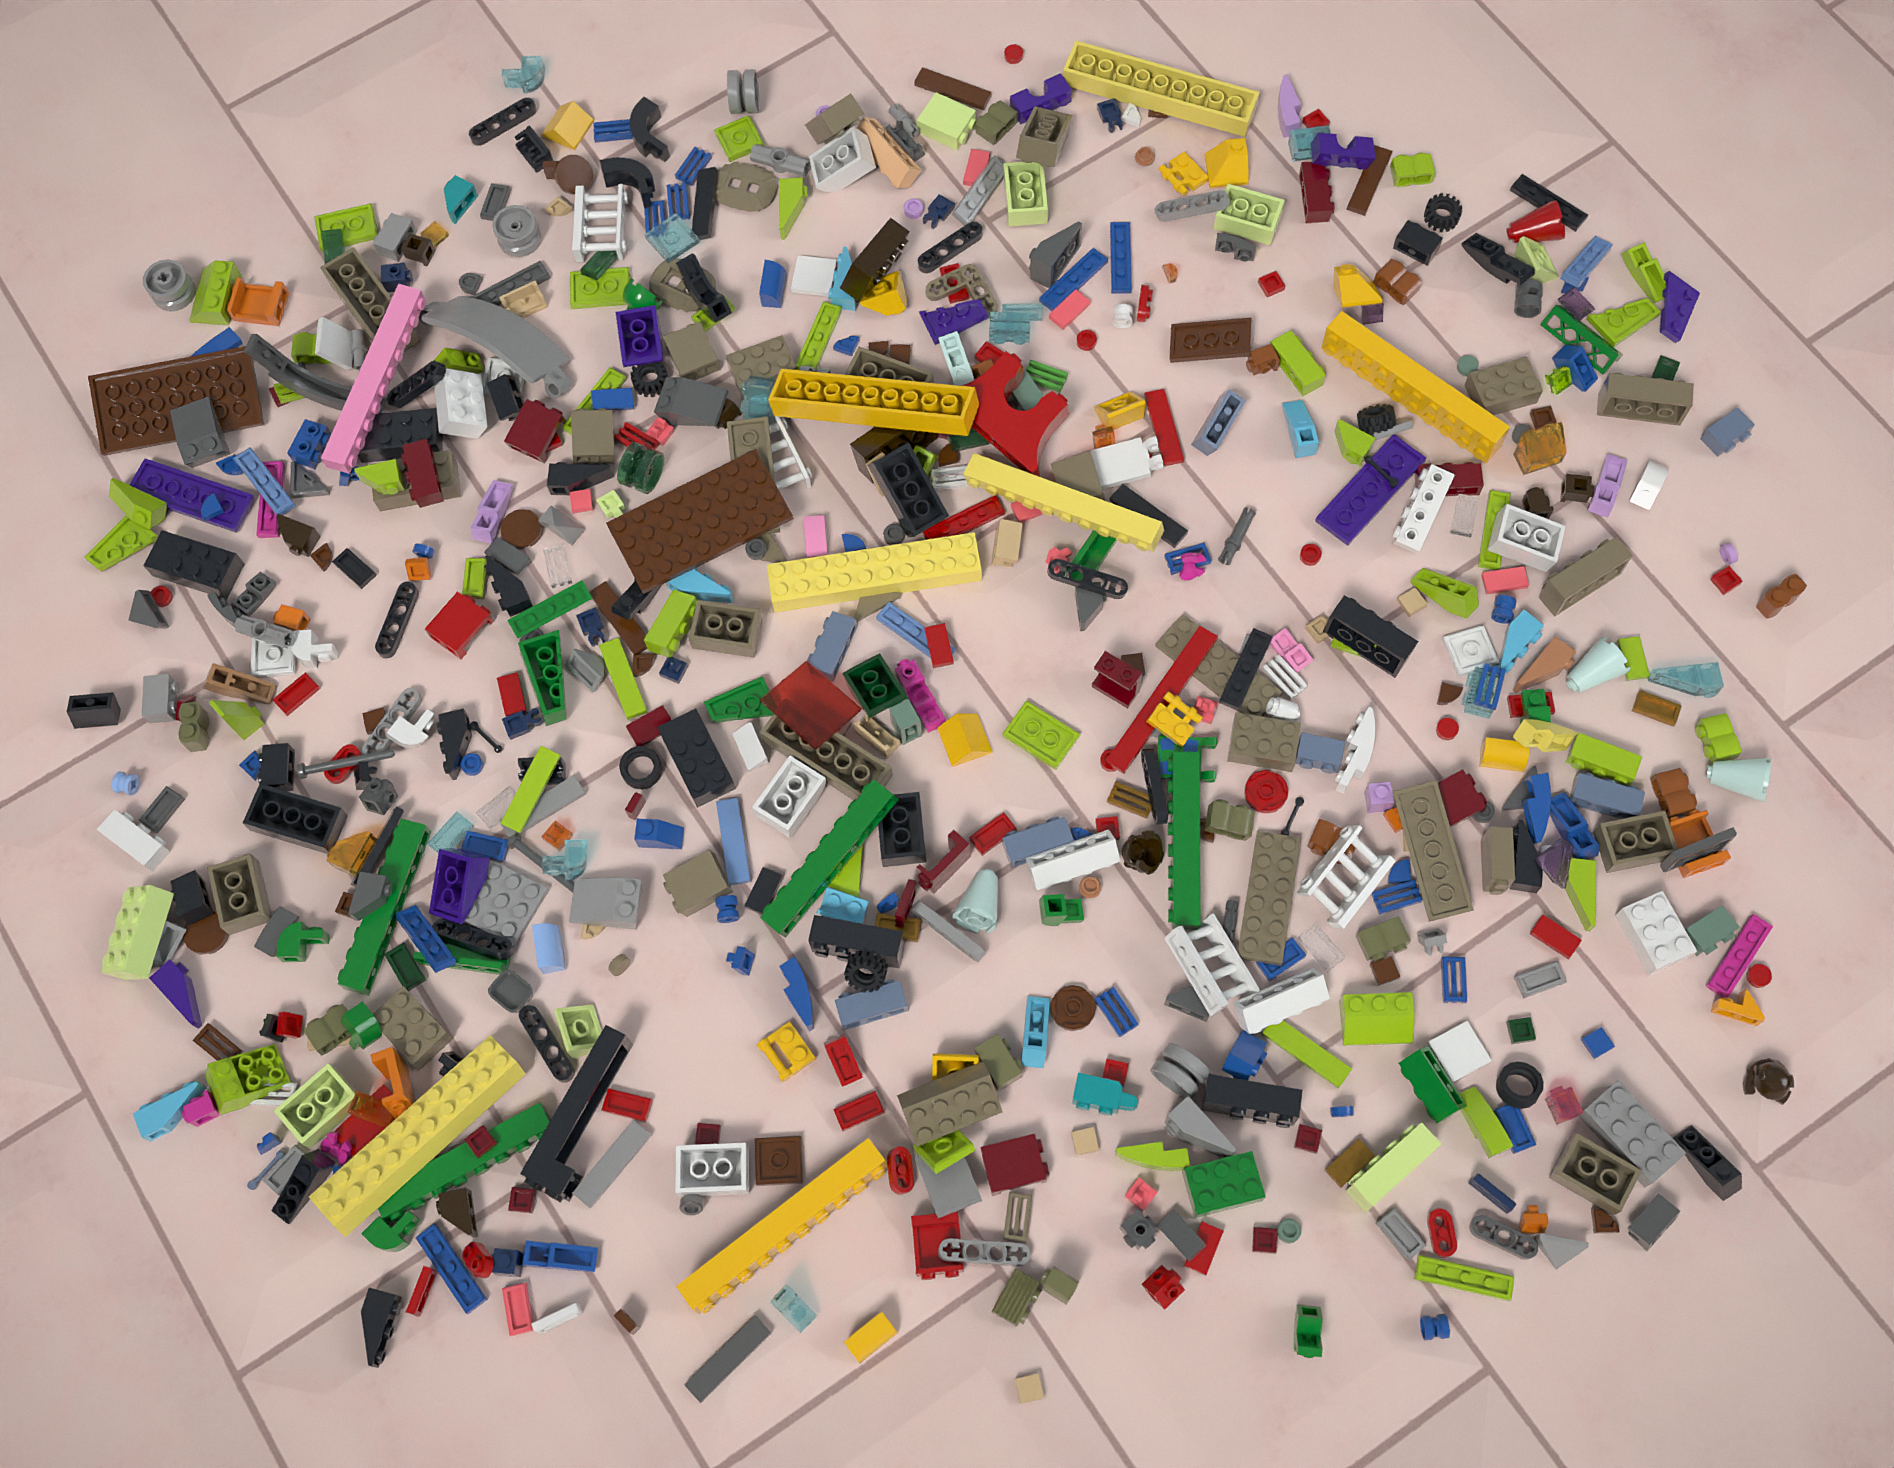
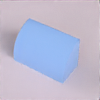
M549 923L532 925L537 964L543 974L566 970L559 926Z

